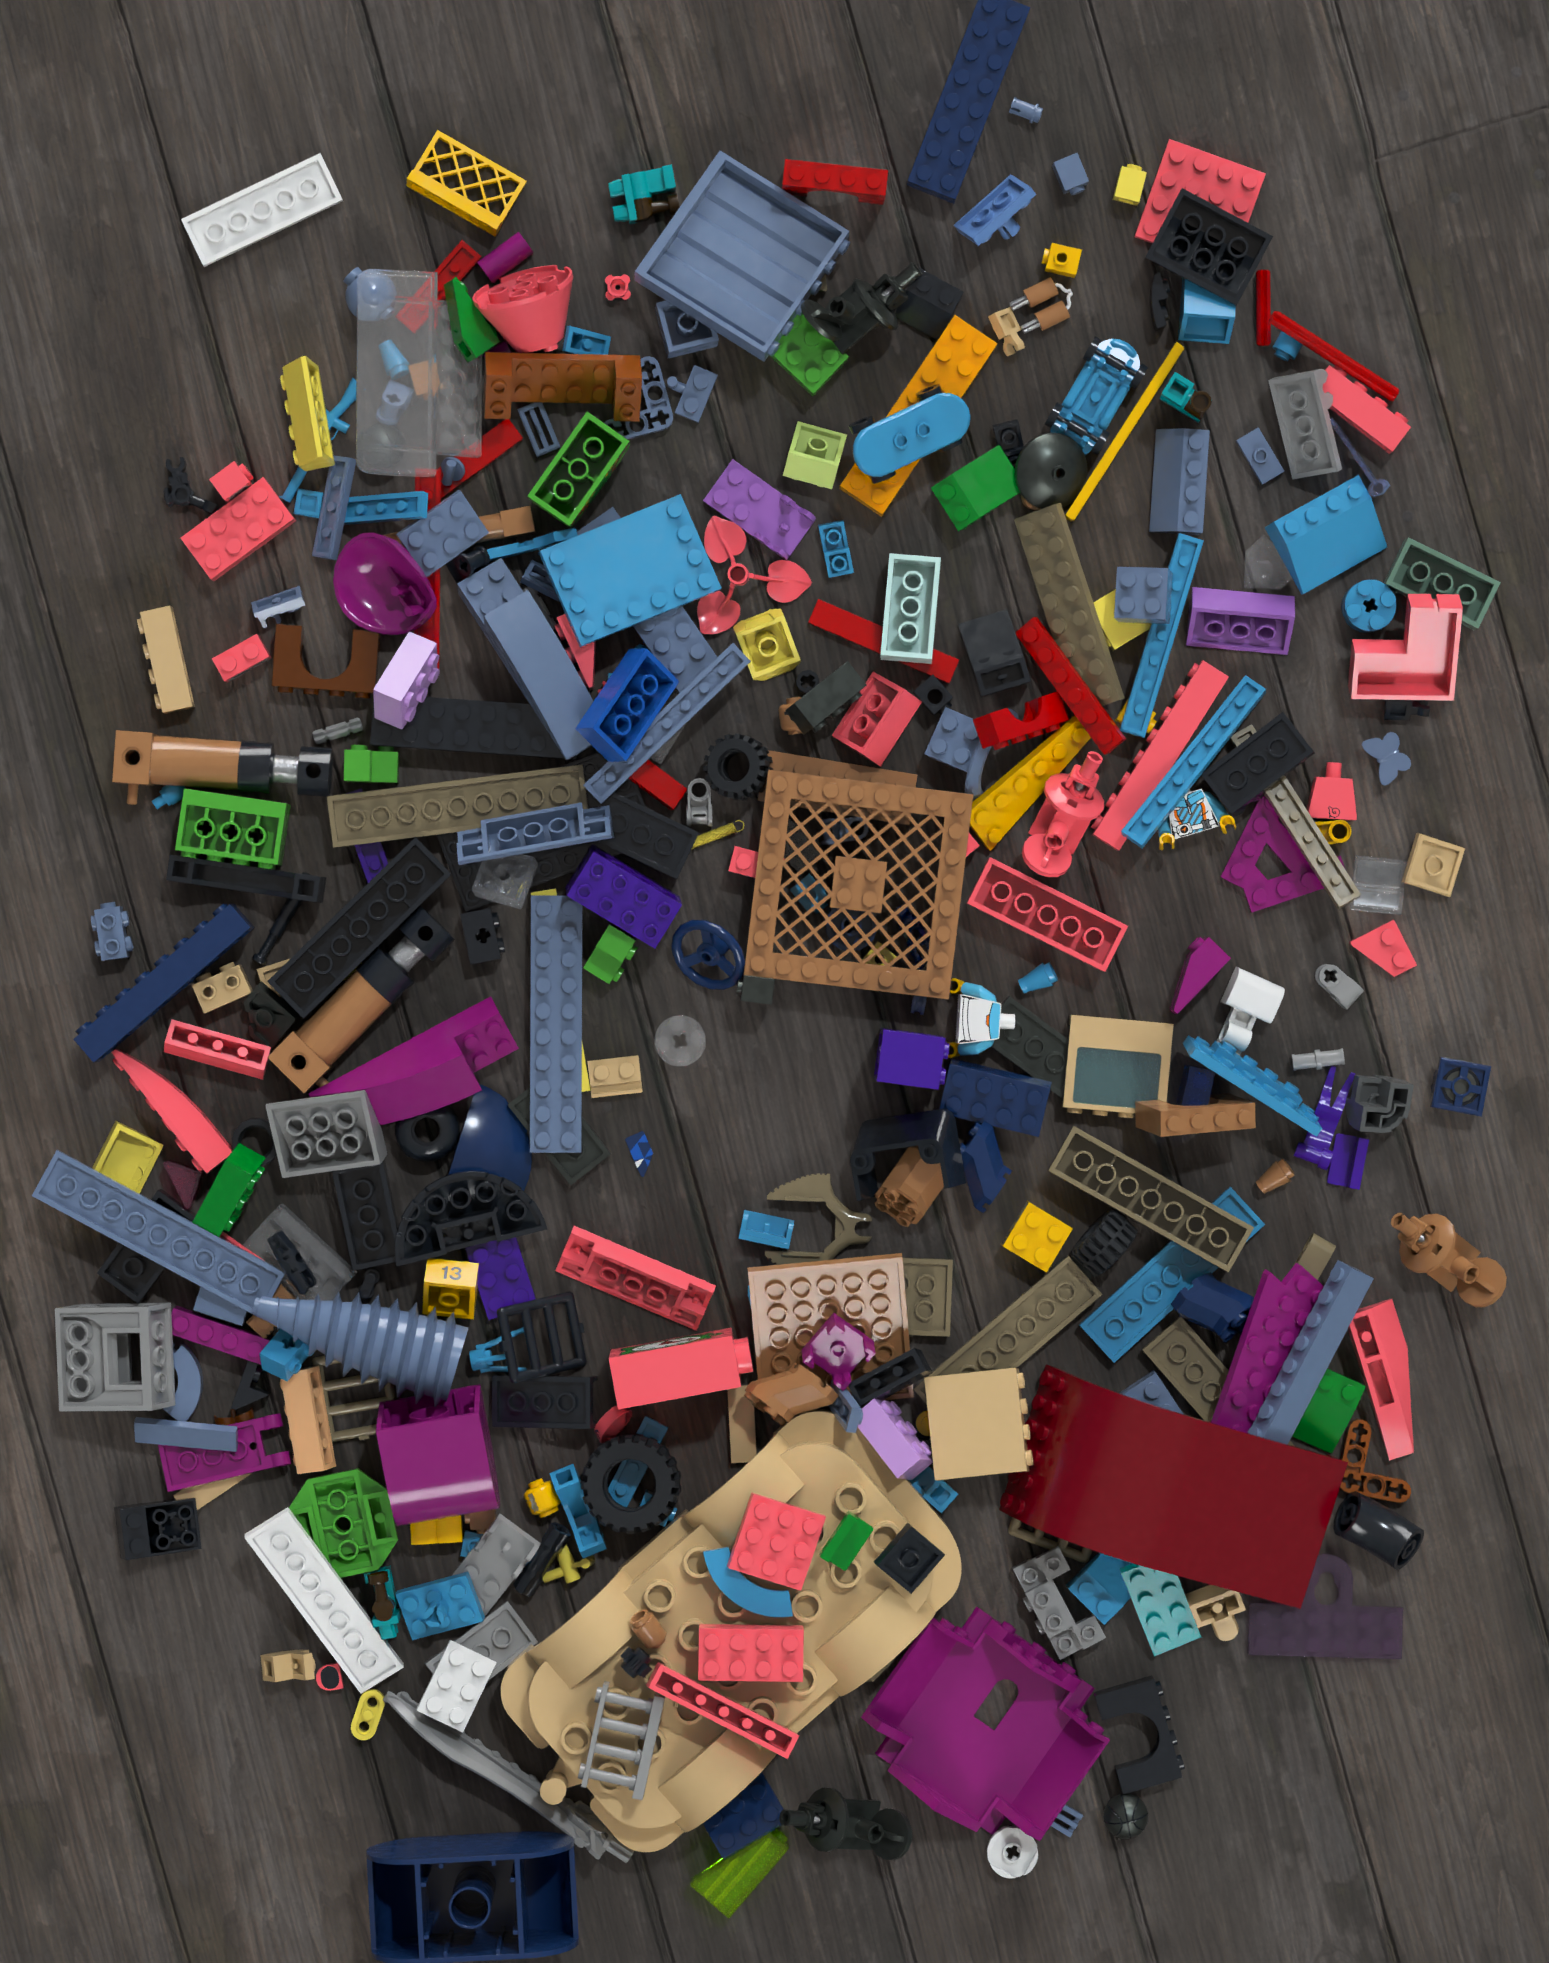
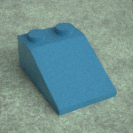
M1098 1552L1066 1586L1105 1625L1131 1598L1120 1568L1132 1563Z

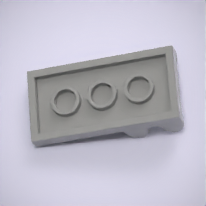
M1324 369L1279 376L1268 380L1292 480L1338 472L1342 469L1328 412L1333 403V395L1323 391V384L1328 377Z
M499 1513L451 1576L469 1572L482 1610L486 1616L511 1582L519 1576L526 1563L530 1562L541 1543Z
M508 1601L486 1616L483 1622L477 1623L458 1639L453 1640L497 1662L488 1681L507 1667L529 1645L532 1644L534 1646L538 1643ZM446 1646L441 1652L430 1657L425 1662V1665L432 1674Z

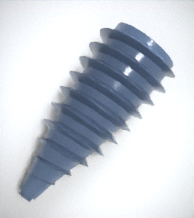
M339 1291L333 1300L322 1301L319 1293L314 1300L299 1299L298 1296L296 1299L262 1296L261 1298L256 1297L252 1312L256 1313L257 1317L277 1326L278 1330L282 1329L292 1335L293 1342L299 1339L309 1346V1356L316 1350L325 1355L326 1367L334 1360L342 1363L343 1377L354 1368L360 1372L361 1385L372 1376L378 1379L379 1392L387 1383H391L396 1386L397 1398L408 1389L414 1392L415 1404L426 1395L433 1398L434 1407L441 1400L447 1402L469 1328L456 1324L454 1312L446 1321L437 1319L436 1307L427 1316L419 1315L417 1302L409 1311H401L398 1298L390 1308L381 1307L379 1294L371 1304H362L359 1292L352 1302H342Z

